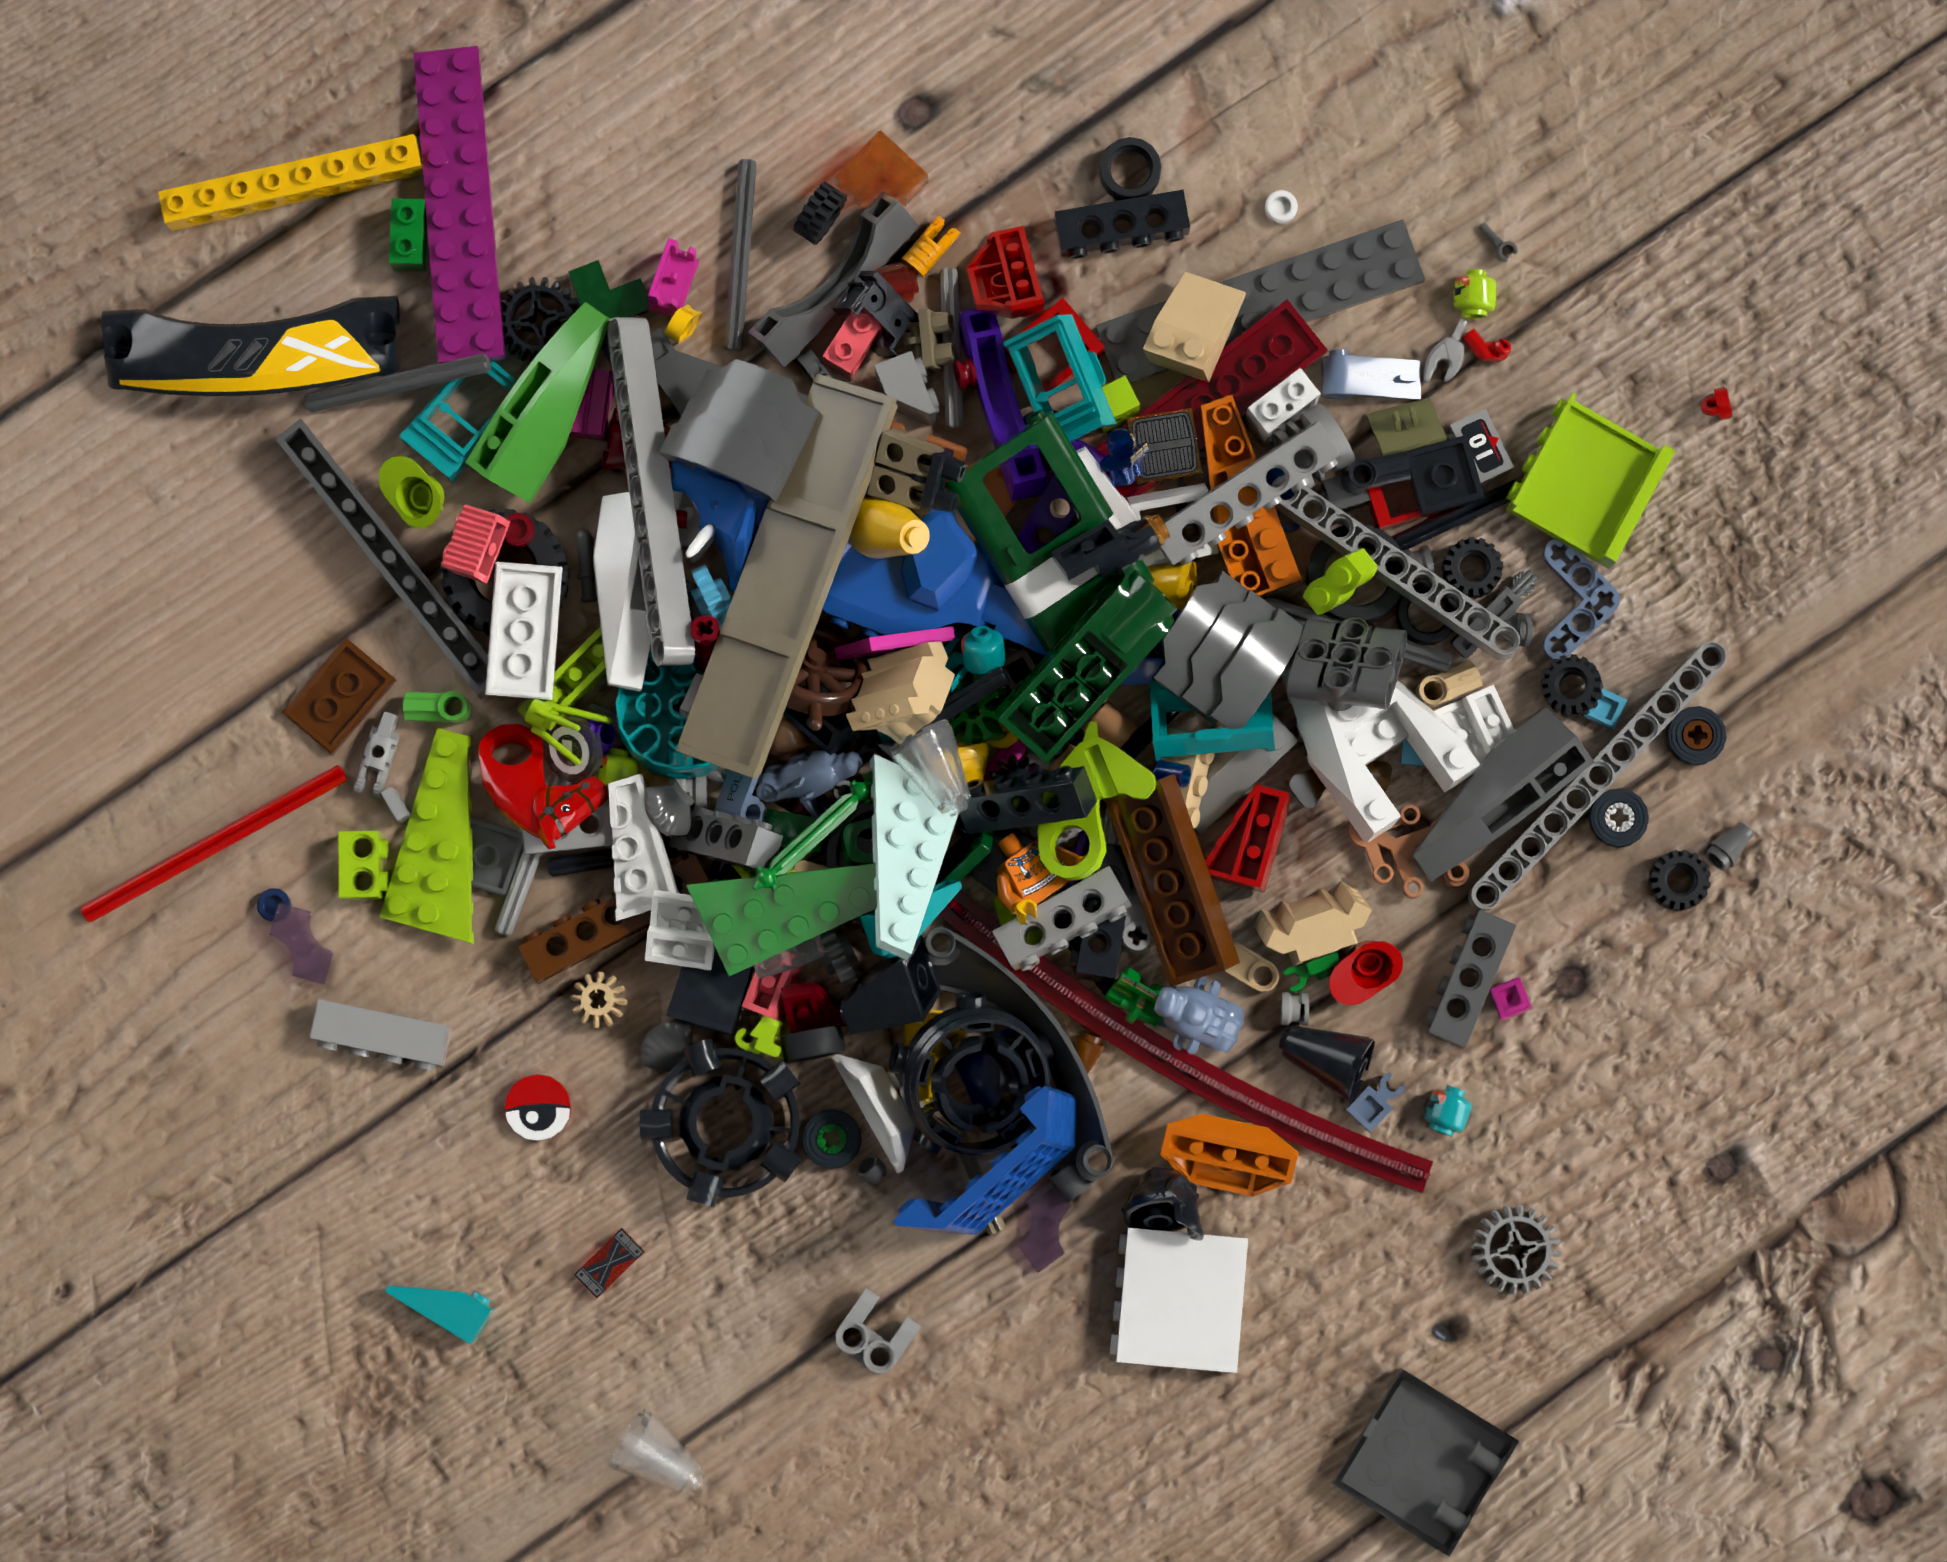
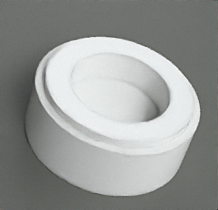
M1278 190L1268 196L1264 210L1271 222L1283 225L1294 219L1298 204L1296 198L1290 192Z

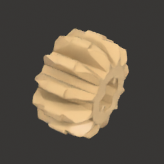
M600 971L597 974L596 983H594L590 974L585 975V980L588 983L586 988L581 983L576 982L574 986L582 991V995L574 994L570 996L571 1001L581 1002V1005L572 1009L573 1013L580 1014L586 1011L581 1018L583 1024H587L591 1017L594 1016V1028H600L601 1017L604 1018L608 1026H612L613 1020L609 1014L613 1013L619 1018L623 1016V1013L615 1008L616 1004L627 1005L626 999L616 998L617 995L625 991L624 986L611 989L616 983L617 978L611 976L606 984H604L605 975L604 972ZM600 991L605 992L603 998L607 1001L606 1005L603 1008L598 1005V1009L593 1008L594 1001L591 999V996L594 993L600 995Z

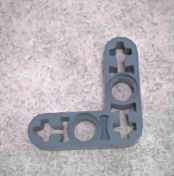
M1553 539L1548 542L1543 550V560L1582 600L1543 640L1542 650L1544 655L1551 661L1555 660L1557 662L1561 660L1560 656L1565 655L1567 658L1616 611L1620 604V595L1581 553L1557 539ZM1562 546L1566 550L1563 554L1564 558L1570 563L1574 557L1578 562L1573 564L1565 574L1561 569L1566 564L1561 559L1552 560L1553 551L1551 547L1559 549ZM1579 568L1587 570L1590 574L1589 584L1586 586L1575 584L1572 579L1574 570ZM1600 593L1604 596L1608 593L1612 597L1609 601L1612 607L1603 606L1596 613L1598 616H1601V619L1598 621L1594 613L1585 608L1584 605L1589 604V607L1592 609L1600 600L1597 594ZM1579 614L1587 616L1590 620V628L1586 632L1576 631L1572 626L1574 616ZM1565 626L1568 633L1578 639V641L1574 643L1572 638H1570L1563 645L1565 653L1557 651L1554 654L1550 650L1553 645L1550 640L1552 638L1555 641L1560 640L1566 634L1565 631L1561 630Z

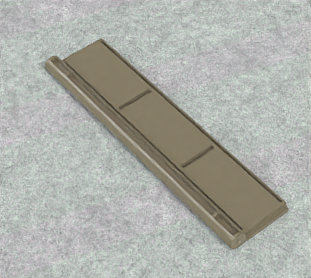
M816 374L805 404L816 409L820 414L777 502L768 501L675 750L684 754L685 758L693 757L753 779H756L757 775H761L870 483L873 468L877 464L875 460L882 433L890 429L898 408L895 397L833 379L829 375Z

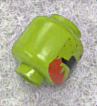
M1480 269L1467 270L1466 275L1455 280L1453 304L1454 308L1461 312V317L1483 319L1487 318V313L1494 311L1497 294L1496 281L1486 276L1485 270Z
M611 748L608 754L596 759L594 777L604 782L607 787V796H609V783L637 775L638 762L628 757L629 752L627 750Z

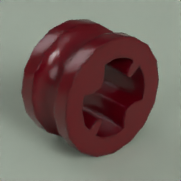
M971 358L966 359L965 363L954 361V375L959 390H964L967 385H970L971 388L977 387V374L973 360Z

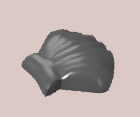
M674 778L666 786L647 787L644 790V804L646 814L651 823L666 836L677 837L687 835L691 827L690 806L694 803V799L681 788Z
M667 1021L654 1027L642 1041L641 1063L648 1068L671 1072L677 1065L686 1060L683 1048L693 1044L690 1024Z

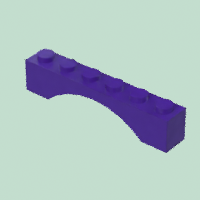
M975 308L961 311L959 321L960 338L967 359L971 358L976 369V390L994 447L996 448L1022 431L1026 425L1013 390L997 317L995 314L979 311ZM1035 444L1028 445L1000 464L1011 501L1043 495L1047 476L1038 447Z

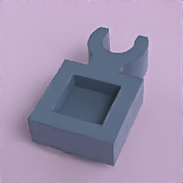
M1391 1073L1381 1077L1377 1091L1367 1086L1345 1109L1369 1133L1393 1109L1386 1101L1389 1098L1400 1096L1405 1089L1403 1085H1400L1396 1091H1389L1387 1089L1386 1082L1391 1078Z

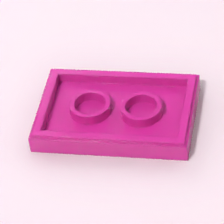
M952 626L870 637L835 647L836 658L845 660L882 655L927 642L944 643L955 638L954 629Z

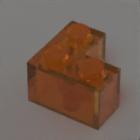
M879 130L835 176L836 186L859 207L882 184L906 206L928 183V174Z

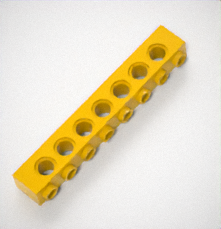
M411 134L158 191L164 222L172 232L423 175L422 155L416 136Z

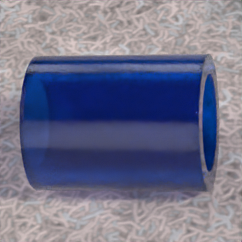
M1159 760L1154 770L1155 779L1175 774L1179 787L1185 788L1191 779V767L1186 764Z

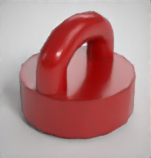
M1727 388L1714 389L1715 396L1707 397L1702 401L1701 411L1708 416L1719 415L1720 421L1732 419L1733 414ZM1717 404V407L1710 408L1709 406Z

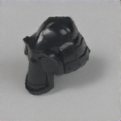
M1152 1167L1138 1180L1136 1188L1130 1193L1127 1202H1125L1124 1207L1121 1209L1124 1221L1131 1228L1171 1232L1187 1228L1190 1238L1201 1241L1205 1234L1202 1230L1199 1216L1197 1186L1178 1170Z

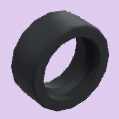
M1133 137L1118 139L1107 147L1101 157L1099 168L1101 185L1116 200L1151 195L1159 184L1161 162L1154 147L1143 139ZM1128 151L1137 152L1144 156L1150 169L1145 183L1132 189L1123 188L1118 185L1111 174V166L1114 159L1121 153Z
M1426 581L1412 585L1414 590L1420 594L1430 591V586ZM1401 596L1396 608V623L1400 630H1406L1407 639L1411 642L1421 645H1435L1444 641L1453 632L1445 624L1434 632L1417 630L1411 624L1408 616L1411 601L1404 596ZM1450 598L1442 600L1447 612L1457 610V604L1454 600Z
M840 1025L811 1029L780 1037L785 1063L811 1060L846 1051Z

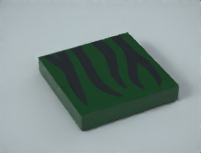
M994 831L970 835L966 833L945 853L938 884L948 879L961 881L991 852Z

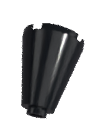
M1293 1026L1290 1031L1287 1029L1284 1031L1279 1042V1048L1283 1049L1282 1056L1343 1099L1352 1101L1363 1083V1080L1360 1079L1364 1071H1368L1371 1064L1375 1041L1366 1036Z

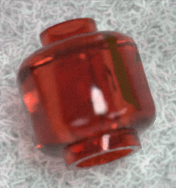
M898 262L879 267L875 270L908 304L913 301L914 294L919 292L913 268H907L904 263Z

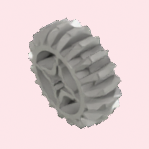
M1506 1205L1503 1206L1504 1217L1501 1218L1499 1212L1493 1210L1491 1211V1216L1495 1222L1491 1223L1485 1218L1480 1221L1487 1230L1486 1232L1481 1230L1474 1231V1235L1482 1238V1242L1471 1243V1248L1481 1249V1255H1474L1471 1259L1472 1262L1483 1261L1484 1265L1479 1267L1476 1272L1479 1275L1487 1271L1490 1273L1485 1279L1487 1285L1492 1284L1495 1279L1499 1280L1496 1285V1291L1502 1292L1505 1285L1509 1284L1508 1291L1510 1295L1516 1294L1517 1285H1520L1523 1294H1529L1528 1283L1531 1282L1533 1287L1539 1290L1542 1286L1538 1277L1541 1276L1546 1281L1552 1279L1551 1275L1545 1271L1547 1267L1552 1270H1558L1559 1265L1551 1262L1550 1259L1551 1256L1561 1257L1562 1252L1558 1250L1552 1251L1551 1245L1561 1243V1239L1549 1238L1548 1234L1553 1233L1556 1227L1554 1225L1548 1226L1545 1229L1542 1227L1548 1219L1546 1215L1540 1216L1535 1221V1208H1530L1527 1215L1524 1216L1523 1205H1517L1515 1215H1512L1510 1206ZM1515 1221L1527 1224L1533 1228L1540 1239L1535 1241L1524 1240L1516 1228ZM1505 1224L1506 1241L1504 1245L1490 1250V1242L1494 1233ZM1514 1240L1517 1245H1532L1531 1248L1524 1249V1253H1520L1521 1258L1518 1260L1515 1255L1500 1254L1502 1251H1507L1508 1247H1513L1510 1243ZM1542 1249L1539 1265L1533 1272L1527 1275L1526 1260L1528 1255ZM1508 1259L1512 1263L1513 1269L1516 1270L1517 1278H1511L1502 1274L1494 1266L1492 1260Z

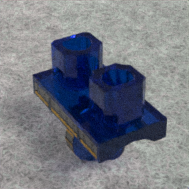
M1125 428L1114 429L1108 435L1106 446L1110 453L1099 462L1101 472L1110 471L1114 487L1133 484L1136 481L1135 477L1145 472L1142 458L1149 452L1147 442H1141L1135 447L1134 435Z

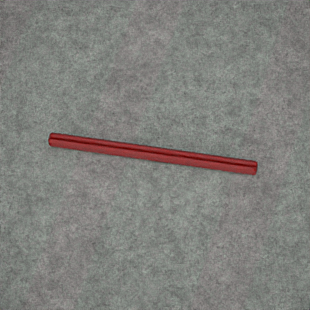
M339 765L334 766L86 903L80 908L83 917L87 922L97 920L347 781L344 770Z

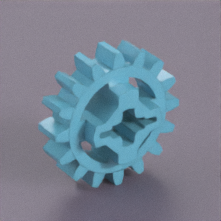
M704 564L691 571L698 586L691 593L701 615L715 617L719 622V630H721L732 599L722 578L712 580Z

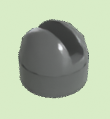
M871 1155L860 1164L857 1175L868 1184L881 1183L879 1178L881 1176L886 1177L887 1175L886 1166L876 1155Z

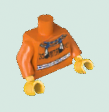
M1011 833L997 844L1008 858L996 870L997 893L999 902L1012 913L1017 914L1018 923L1024 925L1026 924V914L1036 919L1037 906L1067 886L1071 881L1049 872L1040 860L1038 839L1024 847L1016 835ZM1059 846L1055 847L1056 857L1064 866L1077 865L1087 856L1082 857Z

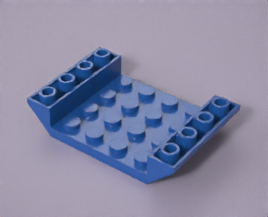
M1037 1086L1024 1097L1026 1103L1020 1109L1037 1128L1034 1132L1030 1129L1023 1133L1016 1140L1018 1146L1009 1154L1003 1152L997 1156L990 1164L992 1169L984 1176L979 1174L971 1179L965 1186L967 1191L958 1199L952 1197L947 1202L940 1203L920 1198L916 1200L911 1198L897 1210L899 1215L893 1222L897 1226L930 1232L977 1235L1075 1148L1079 1107L1078 1098L1075 1095L1048 1086L1043 1088Z

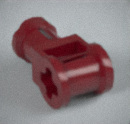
M710 615L697 617L690 626L692 638L695 640L693 662L703 672L706 670L720 633L719 622Z

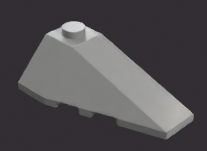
M1274 715L1275 750L1267 751V748L1215 753L1207 772V790L1201 798L1199 807L1200 821L1198 826L1194 828L1200 835L1297 745L1298 740Z

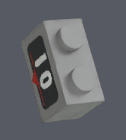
M1486 408L1448 427L1447 432L1449 435H1447V440L1467 435L1482 486L1511 473L1514 466Z

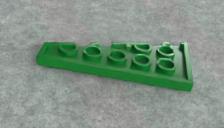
M876 863L786 873L776 877L775 884L777 887L773 891L771 888H762L755 891L753 885L756 882V876L686 885L729 976L877 908V891L874 890Z

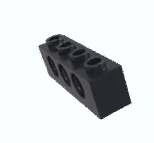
M1184 189L1054 211L1060 255H1068L1069 259L1083 258L1088 256L1087 252L1100 250L1102 254L1119 251L1120 246L1131 244L1133 248H1143L1152 245V241L1165 239L1166 243L1183 240L1184 235H1189L1190 232ZM1151 214H1157L1162 217L1164 223L1159 227H1151L1147 224L1146 218ZM1121 219L1127 220L1132 228L1126 233H1120L1115 230L1114 223ZM1087 225H1093L1098 228L1100 233L1095 238H1086L1081 230Z
M1062 766L1054 771L1042 773L1040 770H1034L1022 776L1002 775L995 780L982 781L981 779L971 780L963 786V789L954 801L967 834L970 835L1086 818L1096 804L1097 798L1084 766L1075 768Z
M1106 844L1107 851L1100 870L1110 866L1129 899L1132 877L1122 848ZM1097 897L1088 899L1085 903V911L1093 913L1095 907L1101 906V899ZM1126 915L1113 922H1110L1108 919L1097 925L1098 930L1085 938H1080L1078 948H1072L1069 967L1075 968L1073 978L1106 984L1114 983ZM1092 938L1102 940L1105 950L1100 953L1093 952L1088 946V940Z

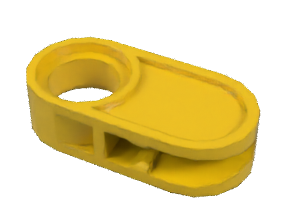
M689 304L679 308L671 318L664 335L679 344L687 340L699 324L703 312L692 309Z

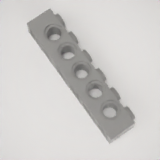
M1316 420L1154 527L1153 530L1159 539L1161 548L1173 565L1178 562L1182 566L1186 565L1199 556L1196 550L1205 544H1208L1210 548L1227 537L1224 532L1235 525L1237 529H1240L1254 519L1252 513L1261 507L1267 511L1282 501L1280 495L1291 488L1293 492H1296L1310 482L1308 476L1317 470L1323 474L1336 466L1338 462L1335 458L1341 455L1321 423ZM1301 449L1309 450L1313 457L1311 464L1304 468L1298 467L1294 463V455ZM1272 468H1280L1284 471V481L1278 486H1272L1266 482V474ZM1245 486H1251L1257 492V497L1251 504H1243L1238 500V492ZM1224 505L1228 508L1229 516L1224 522L1218 523L1210 518V511L1214 506ZM1189 523H1195L1201 528L1200 537L1194 541L1186 540L1182 535L1184 526Z

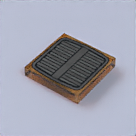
M1192 408L1127 418L1129 435L1132 433L1136 441L1134 448V441L1130 435L1132 454L1135 455L1146 443L1148 446V450L1134 462L1137 484L1202 474Z

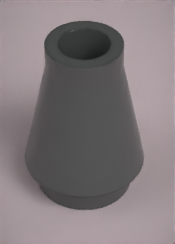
M1738 822L1735 827L1708 844L1709 849L1705 853L1707 859L1722 871H1725L1728 867L1732 868L1748 841L1753 837V832L1748 826Z

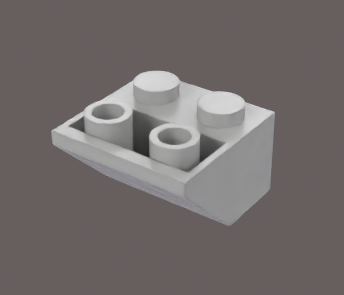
M912 351L874 365L876 379L882 394L897 399V412L927 425L936 424V413L940 412L938 408L939 403L933 388L927 390L924 383L928 382L926 378L927 373L921 358L914 359Z

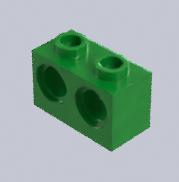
M392 198L389 264L393 271L426 272L428 229L425 200Z

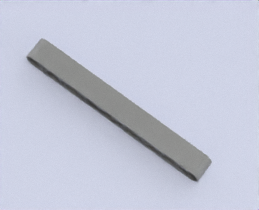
M1285 475L1276 478L1272 486L1280 485L1284 481ZM1307 486L1293 492L1294 496L1291 499H1282L1280 503L1274 506L1275 509L1344 556L1357 550L1361 543L1368 542L1372 544L1376 551L1370 557L1378 565L1374 575L1376 578L1497 660H1507L1515 654L1520 644V636L1512 626ZM1314 505L1320 509L1321 515L1318 518L1311 519L1304 514L1303 509L1306 506ZM1335 524H1342L1347 528L1348 534L1344 537H1336L1332 534L1330 528ZM1390 561H1396L1402 566L1403 571L1398 575H1392L1386 570L1385 564ZM1416 580H1424L1429 584L1430 591L1420 594L1414 590L1412 583ZM1445 598L1454 600L1457 604V610L1454 612L1444 611L1440 606V601ZM1472 617H1478L1484 622L1485 628L1481 631L1471 630L1467 620ZM1499 636L1508 637L1512 642V648L1508 650L1499 649L1496 646L1495 638Z

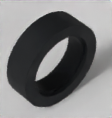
M1363 524L1401 550L1395 540L1387 533L1374 526ZM1344 525L1331 530L1332 534L1336 537H1344L1348 534V530ZM1321 539L1314 547L1307 565V587L1314 580L1324 576L1327 560L1337 551ZM1368 542L1360 544V546L1376 551L1374 546ZM1390 561L1385 564L1387 571L1392 575H1398L1403 571L1402 566L1396 561ZM1387 585L1384 593L1371 603L1364 605L1343 603L1324 614L1341 621L1358 617L1365 620L1367 624L1375 623L1387 616L1395 608L1401 594Z

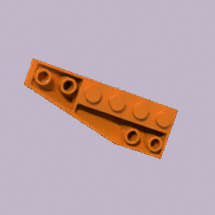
M1232 395L1201 406L1210 490L1257 460ZM1245 486L1238 492V500L1243 504H1251L1257 497L1256 490L1251 486ZM1224 505L1214 506V521L1218 523L1224 522L1229 516L1228 508ZM1261 507L1252 513L1254 519L1240 529H1237L1235 525L1224 532L1227 537L1217 544L1229 576L1260 597L1299 583L1302 580L1275 507L1267 511Z

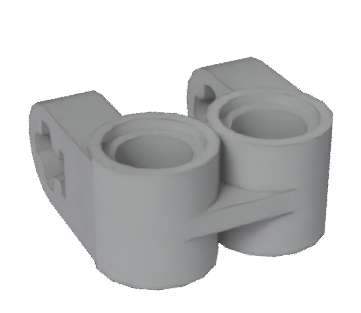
M866 1288L836 1332V1342L843 1352L867 1367L870 1371L885 1373L896 1364L921 1325L907 1317L890 1342L863 1324L880 1296ZM850 1327L859 1329L862 1334V1341L856 1347L848 1346L843 1339L844 1332ZM884 1347L889 1351L890 1359L886 1365L877 1366L872 1362L871 1352L874 1348Z

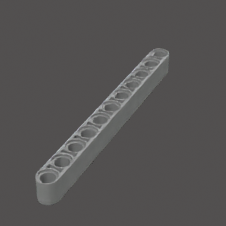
M613 317L608 324L607 336L652 657L657 666L691 665L695 656V645L691 635V617L669 462L659 453L665 441L650 328L645 318Z
M1714 641L1706 642L1682 664L1593 758L1594 763L1572 780L1471 887L1468 893V900L1472 908L1477 911H1489L1513 889L1724 666L1727 660V653L1723 645ZM1711 650L1716 654L1717 664L1715 666H1708L1704 663L1702 659L1703 651ZM1681 674H1689L1694 678L1695 687L1692 690H1687L1681 686L1679 681ZM1665 697L1672 702L1673 708L1671 713H1662L1658 709L1657 700L1659 698ZM1637 721H1644L1649 725L1650 734L1648 737L1637 735L1634 729ZM1618 744L1626 748L1628 752L1626 761H1618L1613 757L1612 748L1614 745ZM1598 768L1604 772V784L1596 785L1590 780L1589 773L1591 769ZM1569 792H1577L1581 795L1583 799L1581 808L1574 809L1568 805L1567 795ZM1546 816L1558 818L1560 821V830L1558 832L1552 833L1545 828L1544 820ZM1524 840H1533L1537 844L1538 852L1536 856L1530 857L1523 853L1521 846ZM1508 863L1514 867L1515 877L1513 880L1508 881L1501 878L1499 875L1501 864ZM1486 887L1490 889L1493 895L1490 904L1485 905L1477 900L1476 891L1478 888Z

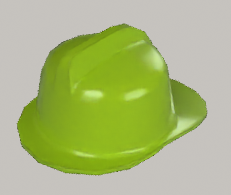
M393 456L383 463L379 470V486L385 498L395 508L401 518L409 526L417 529L427 528L434 524L440 512L444 509L445 497L442 485L434 477L427 475L415 461L405 456Z

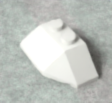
M836 1054L831 1057L897 1174L903 1172L916 1125L908 1116L903 1102L896 1091L900 1088L899 1081L893 1072L886 1073L882 1066Z

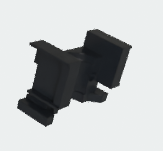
M861 271L858 277L865 283L848 282L847 287L831 309L838 316H858L862 312L873 317L880 323L882 330L871 346L872 351L877 356L896 357L898 355L893 349L903 333L910 332L906 327L908 323L919 322L918 313L877 271Z

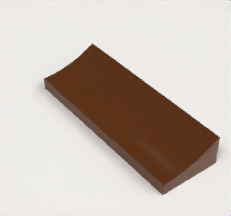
M1175 774L1157 779L1155 790L1147 799H1134L1128 795L1106 798L1107 808L1169 986L1221 972L1239 964L1238 954Z

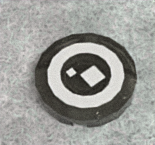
M565 716L562 718L579 725L580 731H574L556 723L551 731L547 729L546 732L572 752L581 761V764L575 765L543 739L544 757L550 769L559 778L568 782H580L591 777L601 766L603 755L601 740L597 733L594 734L589 728L591 725L586 720L577 716Z

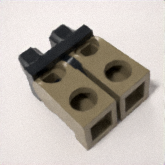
M893 427L882 433L875 460L878 464L873 468L867 494L919 509V511L927 514L934 510L951 512L957 506L959 493L945 489L947 479L957 483L962 481L967 464L953 457L954 450L946 447L942 448L936 444L908 436L906 431Z

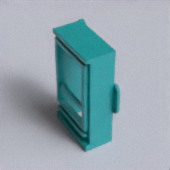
M1072 314L1056 315L1003 342L1010 352L1034 412L1043 409L1045 413L1048 411L1053 413L1048 397L1078 384L1083 400L1054 414L1070 442L1100 427H1110L1117 424L1101 387L1105 384L1106 377L1100 362L1094 352H1087ZM1056 332L1075 378L1045 392L1028 345Z
M490 361L491 370L487 374L510 392L517 380L494 361ZM467 377L447 381L399 436L403 443L407 446L410 445L440 470L452 483L468 466L465 463L496 413L495 411L480 430L477 431L451 410L448 403H445ZM439 409L443 413L451 415L475 435L464 448H461L430 422Z
M1154 680L1150 683L1152 734L1156 761L1161 760V757L1267 748V751L1275 750L1271 691L1243 728L1205 729L1194 733L1168 735L1166 713L1190 711L1193 709Z

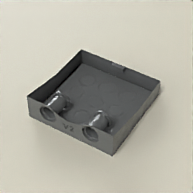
M1400 1369L1331 1483L1450 1557L1482 1499L1502 1471L1519 1441L1409 1372Z

